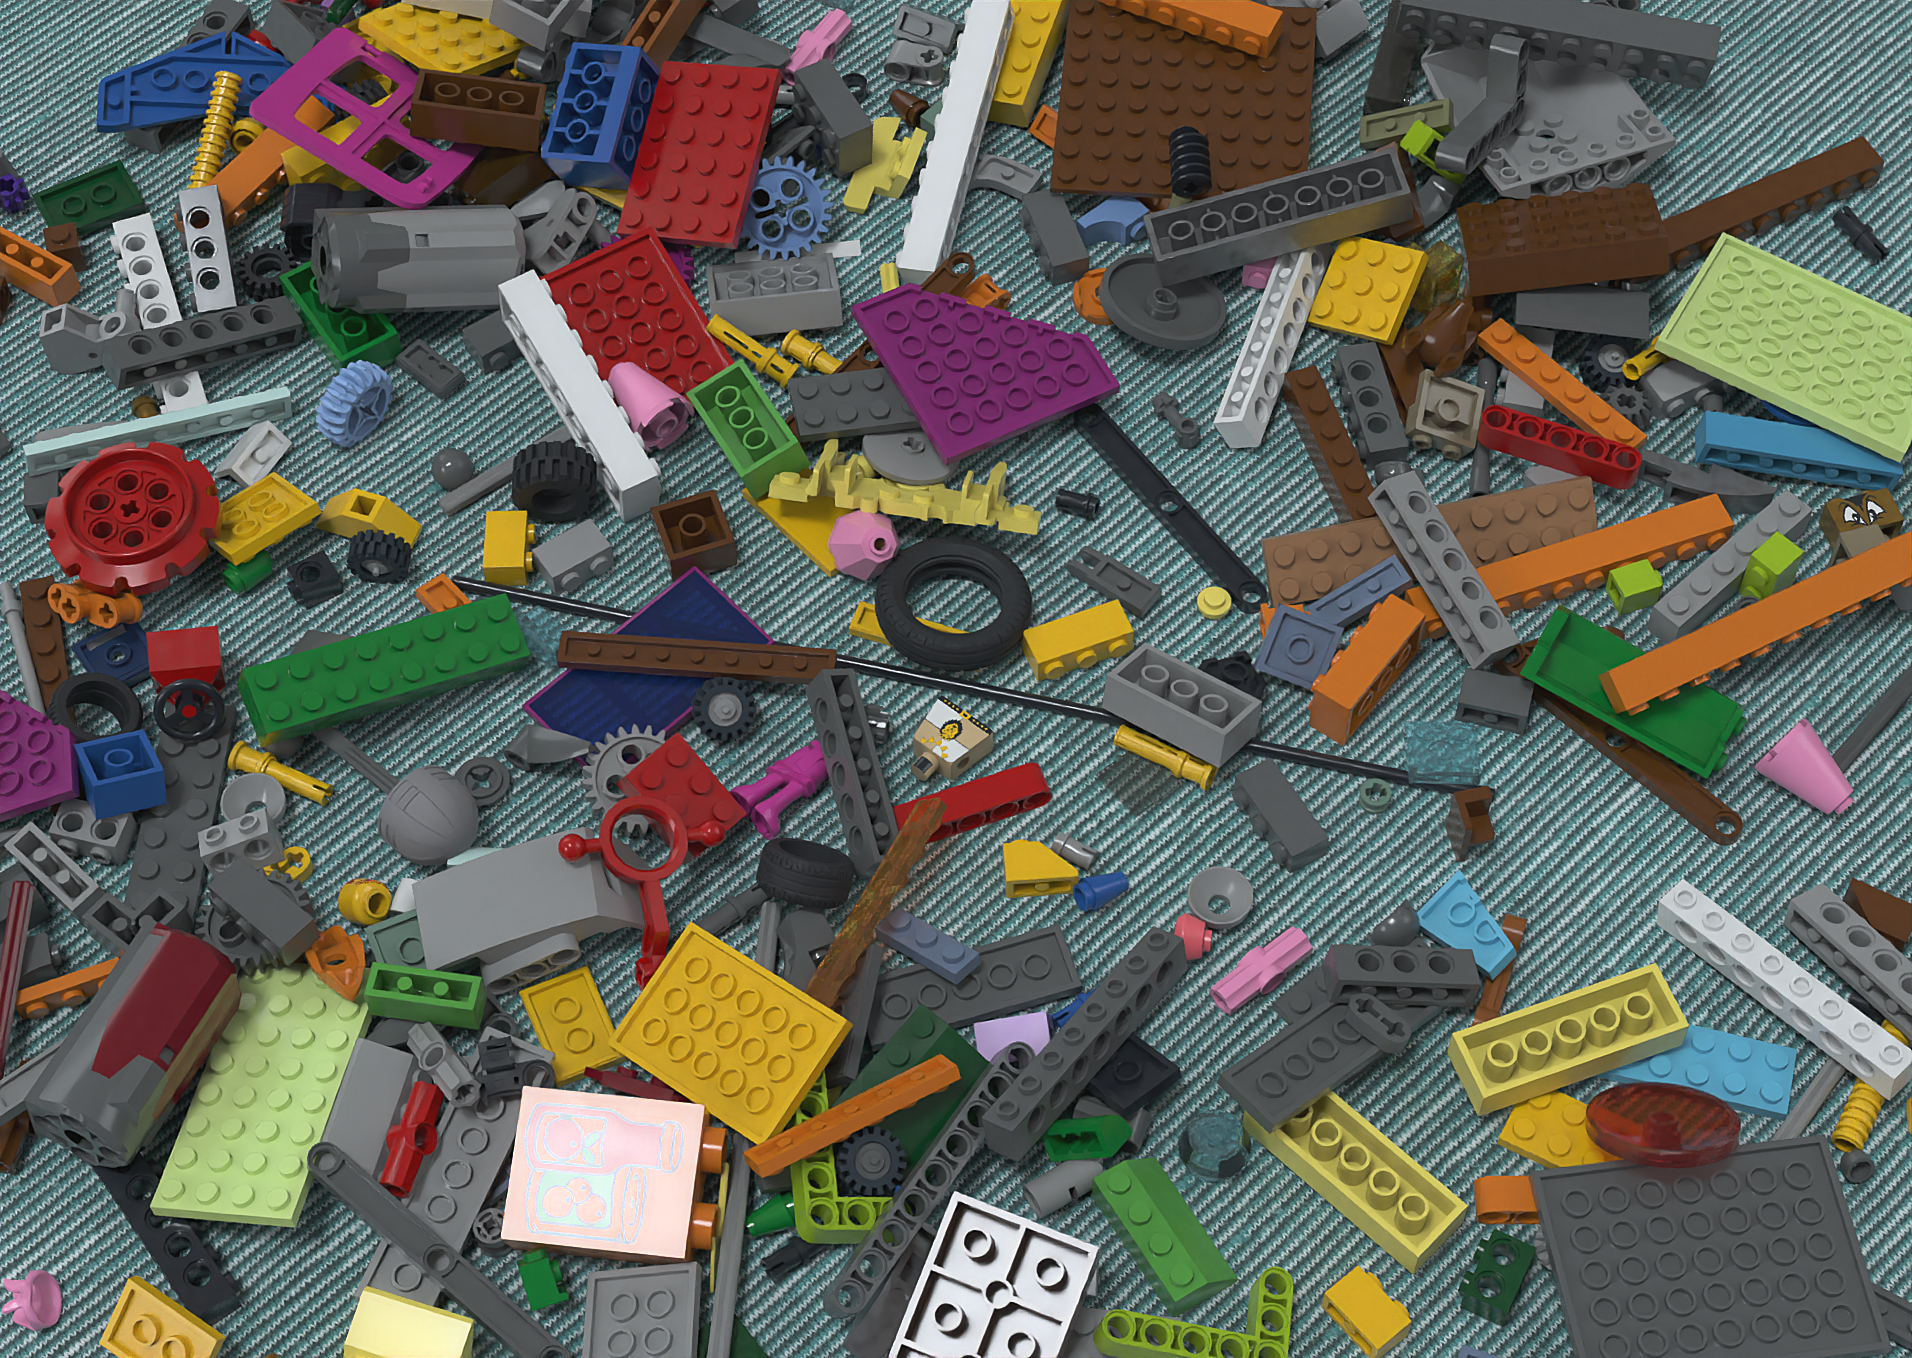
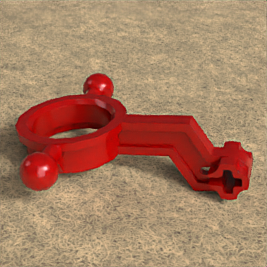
M636 795L620 800L607 811L599 827V838L584 839L580 835L573 833L565 835L560 839L558 852L561 858L567 862L579 861L588 853H599L605 867L616 878L629 884H637L645 926L640 950L642 958H638L635 961L634 974L636 984L639 985L640 991H643L667 956L665 954L669 937V926L660 880L667 879L681 866L688 851V843L701 842L706 847L712 848L719 846L725 839L726 830L724 825L715 819L706 820L697 828L686 829L682 818L669 804L655 797ZM633 814L645 815L656 820L666 830L670 840V855L667 862L661 867L652 870L635 869L625 864L616 854L612 844V830L615 823L621 818Z

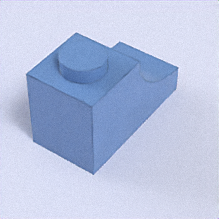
M1112 196L1078 219L1076 227L1085 248L1091 244L1103 241L1118 242L1126 247L1133 241L1140 240L1146 235L1143 215L1150 214V210L1135 197Z

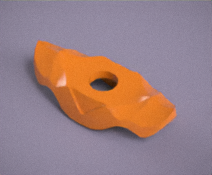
M334 925L326 931L319 932L321 937L304 952L310 968L319 980H322L329 988L335 990L345 999L353 1002L358 996L363 982L365 970L364 945L358 934L347 935L340 925ZM334 960H345L338 965H327Z

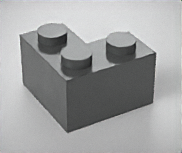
M160 886L134 911L107 891L81 916L90 936L115 957H119V959L147 918L169 928L187 933L194 927L186 907Z

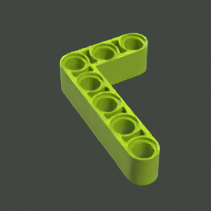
M825 1070L822 1071L787 1123V1130L810 1119L801 1112V1109L809 1111L813 1117L829 1110ZM832 1144L818 1150L817 1154L811 1158L800 1159L790 1164L796 1229L800 1237L809 1243L860 1244L893 1198L838 1197ZM808 1179L817 1182L821 1189L812 1187L808 1183ZM904 1201L905 1211L912 1216L911 1207ZM811 1215L821 1218L824 1225L815 1223ZM848 1215L856 1217L861 1225L852 1223ZM884 1229L882 1232L884 1242L886 1244L895 1242L893 1234L889 1230Z
M1272 1266L1264 1270L1251 1286L1249 1292L1246 1334L1114 1309L1109 1311L1095 1328L1093 1342L1101 1353L1118 1358H1225L1221 1353V1349L1230 1351L1234 1358H1259L1258 1356L1264 1358H1288L1294 1287L1293 1279L1285 1269L1278 1266ZM1265 1284L1272 1285L1277 1290L1278 1295L1267 1291ZM1262 1320L1269 1321L1273 1325L1275 1332L1267 1330L1263 1326ZM1107 1326L1118 1329L1122 1338H1115L1110 1335ZM1145 1334L1155 1336L1159 1341V1346L1151 1345L1147 1341ZM1183 1341L1192 1343L1197 1350V1354L1188 1352L1183 1345Z

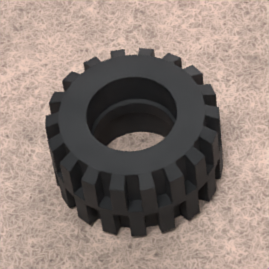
M543 441L539 442V444L526 446V449H521L517 456L514 457L512 503L515 507H518L519 511H527L528 517L541 519V521L546 522L572 521L576 517L585 516L587 511H591L594 508V503H596L597 463L594 461L591 453H586V449L576 447L575 444L569 442Z

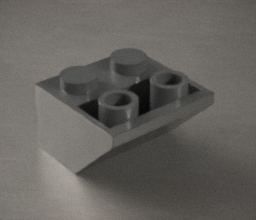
M808 125L789 129L762 151L758 167L763 169L762 162L764 158H767L771 165H774L775 157L780 155L783 164H786L788 158L793 156L794 166H798L801 161L805 160V171L808 172L813 168L818 170L815 128ZM786 179L783 185L785 193L790 195L799 183L795 179ZM764 190V192L766 193L767 197H768L769 200H770V197H769L768 192H766V191Z

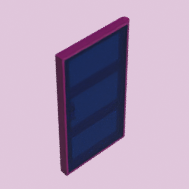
M696 566L689 569L611 633L775 645V641ZM568 668L523 704L522 708L540 727L591 742L593 746L596 742L606 746L604 740L606 733H610L616 739L619 727H622L627 735L631 734L634 724L637 725L639 733L644 734L648 725L652 728L653 736H657L661 730H664L665 736L663 740H665L693 717L691 702L692 698L696 695V690L705 681L714 678ZM632 753L622 755V759L627 764L639 762L637 756ZM588 754L572 758L582 769L583 766H591L586 761Z

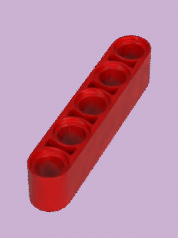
M1500 405L1488 406L1482 412L1478 440L1489 449L1578 477L1587 475L1594 482L1616 489H1629L1637 481L1642 456L1632 446Z
M1030 762L893 806L892 809L905 852L1039 808L1048 803L1053 795L1040 765Z

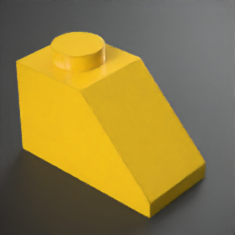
M1024 839L1003 843L1006 898L1073 893V886L1078 883V870L1039 841Z

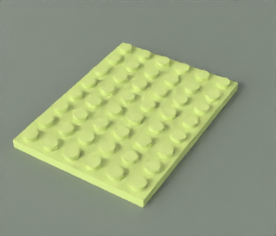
M1723 232L1657 339L1654 349L1668 357L1690 365L1698 371L1705 372L1731 386L1744 390L1761 400L1785 409L1791 414L1813 422L1821 428L1828 429L1854 443L1880 453L1884 457L1901 463L1912 441V318Z

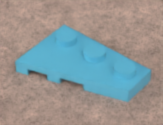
M1460 869L1417 912L1420 931L1445 948L1472 949L1477 970L1491 980L1517 956L1514 946L1495 919L1489 914Z

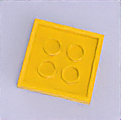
M1356 236L1340 239L1306 322L1313 327L1392 346L1429 256L1423 251Z
M272 472L221 503L223 517L219 536L206 542L237 566L240 563L250 561L255 557L256 553L267 546L279 543L285 535L293 530L307 526L313 518L322 512L315 500L277 473Z

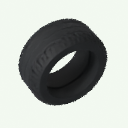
M98 672L79 673L63 681L54 691L45 714L54 726L61 724L72 731L76 736L77 744L141 730L143 723V711L136 693L128 685H125L124 682H121L120 679H116L114 676L111 677L108 674L105 675L104 673L99 674ZM77 704L98 705L114 715L121 730L110 735L88 733L73 723L67 709Z
M774 838L765 843L762 849L756 881L764 892L780 900L805 907L833 909L847 901L855 873V865L846 854L829 846L796 838Z

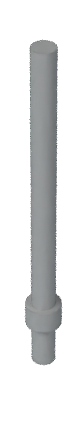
M3 582L0 584V594L3 602L0 608L4 621L8 622L28 704L31 708L45 715L46 712L22 623L24 616L22 605L19 600H16L12 583Z

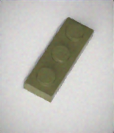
M1450 98L1363 116L1360 123V144L1366 150L1385 146L1394 141H1402L1417 120H1420L1439 134L1450 132L1453 130L1454 104Z

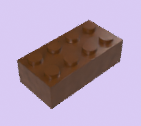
M420 68L411 101L410 136H417L423 139L448 140L459 144H480L490 148H511L521 152H538L545 119L547 85Z

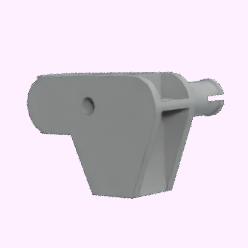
M574 188L566 190L553 203L546 217L523 231L526 247L524 270L526 272L534 269L538 278L570 264L585 235L599 250L601 249V242L611 243L610 236L613 234L596 219L597 206L591 195L582 191L578 192ZM569 241H571L572 244L568 248L564 249L566 244Z
M130 289L118 290L116 292L115 312L100 317L68 303L42 311L39 338L52 369L58 373L72 375L101 366L104 340L143 331L140 328V319L135 315L137 294H134V291Z

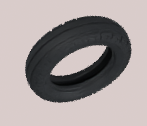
M947 536V538L935 537L928 539V541L917 542L905 548L888 563L876 587L875 612L879 626L886 639L903 656L931 669L939 671L943 669L946 672H961V670L967 672L985 668L997 663V661H1001L1020 644L1023 639V632L1028 629L1031 621L1032 596L1023 572L1002 551L987 543L971 538L963 539V537ZM948 574L961 575L975 579L991 589L999 600L1001 611L990 625L980 630L969 633H947L930 628L916 619L907 606L906 597L916 584L927 578Z

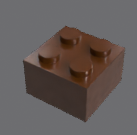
M715 489L650 508L653 530L672 582H675L693 566H696L703 574L738 565L735 540Z

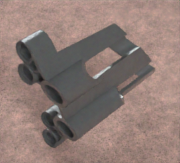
M650 0L607 1L594 15L592 30L586 34L585 38L575 41L572 35L560 31L545 51L534 46H525L517 58V71L544 83H550L555 80L562 82L566 69V57L570 54L573 42L621 45ZM698 12L667 60L684 62L681 60L710 46L730 55L721 59L715 65L781 69L791 62L790 49Z

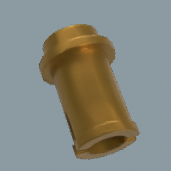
M140 396L133 401L131 411L138 419L158 415L157 402L151 399L150 396Z

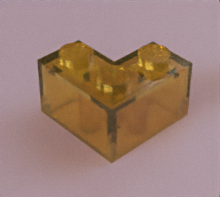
M1441 239L1426 251L1415 242H1411L1405 248L1423 251L1429 256L1410 302L1416 311L1426 315L1444 301L1450 304L1457 298L1464 257Z

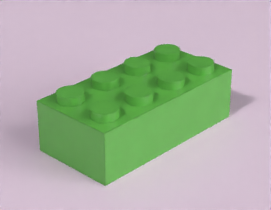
M742 358L686 393L699 417L754 500L769 491V485L775 474L780 475L782 472L799 473L811 465L798 440Z

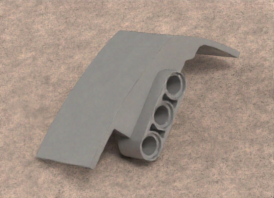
M589 827L572 829L524 842L451 867L412 884L426 967L428 970L441 971L477 956L485 989L491 994L496 995L507 993L578 960L581 955L578 942L599 932L611 933L623 927H634L644 931L645 923L637 884H629L616 878L605 867L599 853L585 854L581 860L576 862H567L561 858L558 852L560 839L571 833L578 834L584 839H592L594 834L592 828ZM612 836V844L616 854L625 864L635 869L652 870L628 845ZM669 926V937H668V941L671 940V939H673V938H672V934H671V930H670V926Z

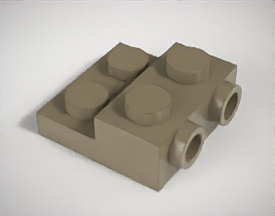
M1425 369L1420 373L1415 403L1408 410L1404 431L1405 436L1412 440V445L1416 448L1429 449L1434 447L1442 450L1441 454L1445 458L1460 459L1475 449L1485 389L1449 376L1438 378L1433 374L1434 371Z

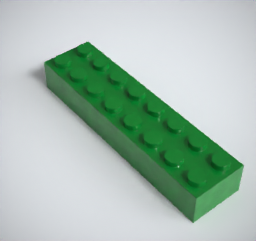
M503 593L244 668L239 676L237 686L260 746L265 747L521 670L531 654L507 594Z

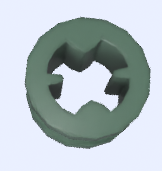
M1378 778L1365 781L1360 789L1359 805L1370 814L1385 812L1389 808L1391 801V787L1387 782ZM1372 792L1379 793V801L1371 800Z

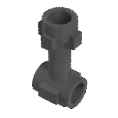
M1166 392L1159 394L1152 402L1154 413L1157 417L1163 416L1165 419L1167 418L1177 430L1175 432V441L1181 448H1193L1197 444V439L1200 435L1199 424L1193 418L1182 417L1176 409L1179 407V402L1175 397L1171 398Z

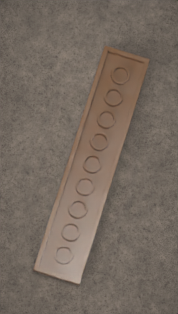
M1587 475L1436 505L1474 568L1598 530L1592 479ZM1379 516L1261 539L1270 604L1273 607H1277L1278 603L1294 604L1323 598L1394 554L1411 580L1417 579Z

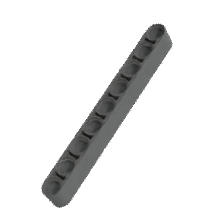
M1021 1041L1013 1042L997 1052L826 1290L823 1296V1306L829 1316L835 1319H844L860 1312L868 1303L984 1139L985 1132L981 1117L998 1100V1098L993 1097L989 1093L988 1083H992L998 1088L1000 1097L1036 1057L1030 1045ZM1009 1054L1017 1058L1019 1069H1015L1010 1065L1008 1060ZM968 1111L977 1116L978 1127H974L969 1123L967 1119ZM947 1140L957 1146V1157L948 1152L946 1148ZM926 1170H930L936 1175V1186H932L927 1182L925 1178ZM905 1199L912 1201L915 1205V1216H911L905 1211ZM884 1229L889 1230L895 1238L893 1247L884 1242L882 1237ZM862 1259L869 1261L872 1265V1277H868L862 1272L860 1267ZM840 1290H844L850 1295L852 1300L850 1308H846L840 1303L838 1298Z

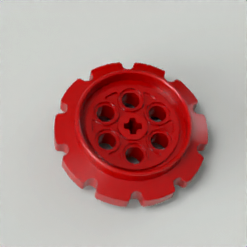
M128 442L100 450L98 452L99 457L92 461L82 460L58 483L62 495L49 500L45 513V530L51 539L48 543L57 564L68 577L79 575L84 588L100 594L116 596L122 589L126 588L130 589L134 596L169 587V580L177 574L183 577L188 576L206 559L210 553L206 541L217 538L221 530L223 510L219 498L216 497L218 490L210 472L197 459L188 462L184 450L169 444L150 442L146 448H137L135 442Z

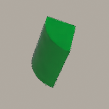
M1102 1115L1055 1120L1041 1136V1139L1051 1162L1112 1157L1133 1134V1131L1122 1117L1118 1115Z

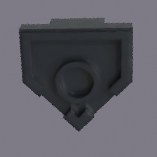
M1246 650L1233 653V657L1218 660L1214 657L1202 660L1198 668L1259 700H1262L1265 694L1267 682L1262 674L1257 673L1251 664L1252 659Z

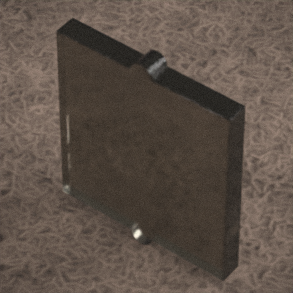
M1130 751L1122 756L1117 755L1114 762L1096 775L1135 818L1155 804L1161 805L1162 799L1181 785L1164 766L1151 762Z

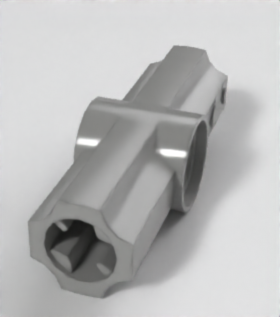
M430 1021L424 1024L416 1023L408 1031L409 1039L407 1045L418 1058L420 1068L432 1077L450 1103L456 1108L466 1105L471 1106L480 1097L479 1088L481 1085L468 1069L467 1061L454 1051L433 1023Z

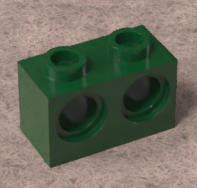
M1493 1229L1488 1241L1481 1238L1473 1256V1259L1478 1261L1474 1273L1466 1271L1458 1289V1292L1464 1294L1460 1308L1503 1327L1537 1248L1497 1229ZM1503 1255L1511 1263L1508 1265L1499 1264L1493 1256ZM1481 1287H1488L1492 1289L1497 1296L1485 1297L1479 1292L1478 1289Z

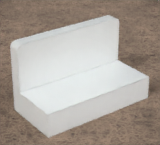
M269 420L253 425L215 470L214 474L219 478L230 474L246 489L267 476L292 442Z

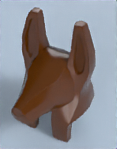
M1458 298L1453 305L1444 301L1427 313L1418 326L1411 328L1401 342V352L1407 356L1416 351L1421 361L1432 368H1436L1433 374L1438 378L1452 376L1470 356L1475 347L1478 333L1482 329L1480 324L1470 319L1474 310L1473 305L1464 298Z

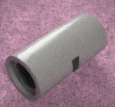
M1097 1158L1065 1161L1022 1186L1023 1193L1031 1209L1042 1219L1070 1203L1072 1199H1077L1091 1191L1092 1179L1103 1173L1104 1170Z

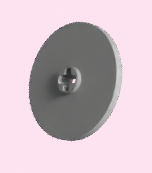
M922 427L864 434L862 451L869 465L881 475L900 483L910 485L939 483L951 477L960 464V460L946 466Z

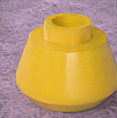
M252 117L240 119L231 124V131L227 132L230 136L227 144L234 153L239 155L266 128Z

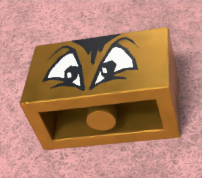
M1888 488L1876 491L1866 490L1857 496L1845 499L1835 498L1825 504L1818 523L1833 550L1839 533L1878 523L1883 535H1887L1889 539H1892L1899 535L1905 519Z

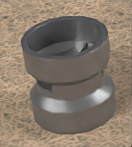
M497 1208L482 1211L473 1223V1232L480 1251L485 1256L491 1258H501L512 1250L508 1244L501 1240L504 1211Z

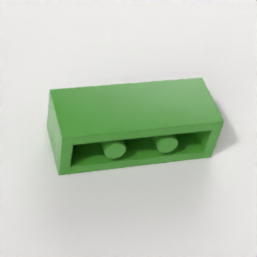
M379 962L372 963L364 992L371 1015L426 1023L430 1021L433 1024L479 1030L487 1000L482 977Z

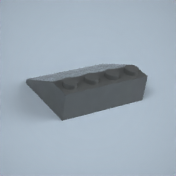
M1609 280L1515 291L1513 293L1511 315L1515 324L1640 339L1649 338V293L1646 289H1641V283L1622 281V286L1620 287L1608 285Z

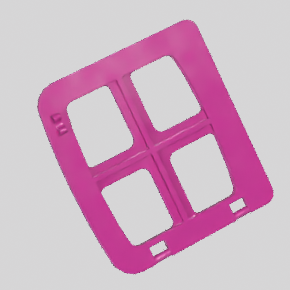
M337 27L252 102L249 114L258 122L391 203L410 210L422 209L439 197L463 175L482 152L485 145L459 144L454 142L448 151H444L421 137L410 136V130L405 128L400 121L411 111V101L419 72L388 53L376 49L368 44V41L352 31ZM361 61L397 82L400 87L382 105L372 107L333 84L329 79L353 62ZM312 94L322 96L361 121V125L340 145L327 139L294 117L299 108ZM389 138L427 160L432 166L410 183L404 184L368 164L362 158L381 139Z

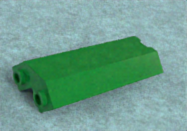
M1558 604L1533 651L1525 662L1520 675L1706 779L1712 771L1718 773L1728 757L1724 753L1726 741L1731 734L1737 737L1747 720L1742 716L1744 706L1703 683L1691 687L1689 682L1678 686L1680 693L1673 697L1660 701L1657 696L1648 700L1649 708L1631 716L1628 711L1616 714L1598 675L1647 652Z

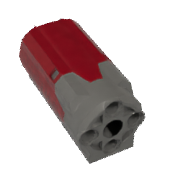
M147 918L24 1098L35 1133L62 1145L76 1157L91 1165L114 1168L130 1164L141 1146H149L239 1008L242 994L237 982V971L231 960L201 938L181 930L169 928Z

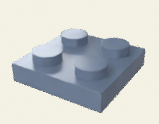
M1278 603L1253 668L1311 690L1316 678L1321 673L1326 675L1344 628Z

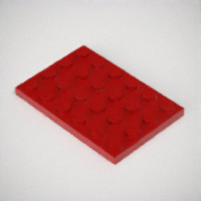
M674 61L663 62L616 232L620 238L624 239L652 226L661 242L737 249L783 76L779 69Z
M652 226L539 278L540 280L545 279L552 292L551 299L554 304H560L564 309L568 320L566 324L569 329H575L578 332L583 343L582 350L585 355L590 354L595 360L598 367L597 375L601 381L606 380L608 382L610 371L615 365L622 362H633L691 403L686 395L687 392L734 363L723 343L714 335L705 331L709 320ZM614 397V398H613V401H614V403L616 404V406L619 407V405H618V403H617V401H616V399H615V397Z

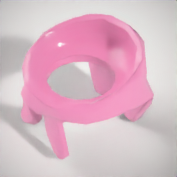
M45 1270L29 1271L24 1280H11L7 1278L3 1280L5 1288L13 1293L14 1298L2 1307L1 1311L3 1314L15 1311L12 1320L16 1324L36 1332L57 1323L62 1308V1296L57 1281L50 1273Z

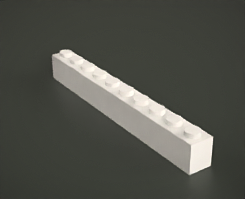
M973 0L971 7H967L965 11L964 21L966 26L964 33H960L958 36V54L956 60H952L950 65V83L948 87L944 88L942 93L943 108L941 114H937L935 118L934 140L929 141L927 146L928 161L926 168H922L920 171L918 196L915 195L911 204L912 218L910 223H907L904 228L903 237L905 243L903 250L899 251L896 257V269L899 270L904 283L921 285L950 255L1015 19L1010 0Z

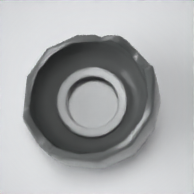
M1405 899L1400 906L1396 907L1394 912L1374 927L1372 935L1367 934V938L1372 946L1404 947L1409 945L1415 939L1420 929L1419 916L1409 901Z

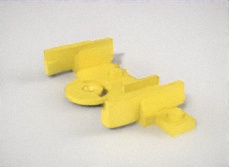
M830 439L826 442L824 451L813 469V475H810L809 479L800 478V475L794 472H782L780 475L775 474L769 485L768 497L807 502L810 496L834 497L836 507L860 508V511L863 513L870 512L873 514L877 513L878 510L885 514L920 518L924 521H928L929 518H939L943 520V524L956 523L976 526L977 523L991 526L995 525L996 521H999L998 530L1037 535L1041 522L1042 512L1034 511V508L1031 506L1015 505L1014 508L1009 507L1010 502H1006L1007 498L1004 496L1007 464L1004 462H999L992 469L987 485L972 483L974 471L968 470L962 491L946 489L942 482L930 485H910L891 480L885 476L881 479L863 477L856 479L858 455L853 454L848 464L844 465L845 453L838 452V439Z

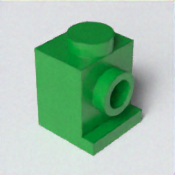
M545 1247L528 1250L522 1254L524 1259L516 1261L532 1311L569 1299L565 1285L559 1287L556 1285V1283L563 1281L557 1259L549 1261Z

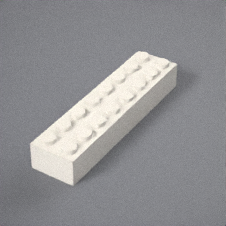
M533 269L498 285L501 316L504 324L577 446L586 449V453L593 455L594 461L597 463V479L622 521L625 523L650 511L651 507L658 506L659 493L662 492L658 477L661 476L660 468L654 458L648 459L645 454V444L637 431L634 433L628 426L630 421L622 406L617 407L614 403V394L609 383L606 380H600L597 375L598 367L595 360L590 354L586 356L583 352V343L578 332L575 329H569L566 324L568 320L564 309L560 304L555 305L552 301V292L545 279L540 280Z

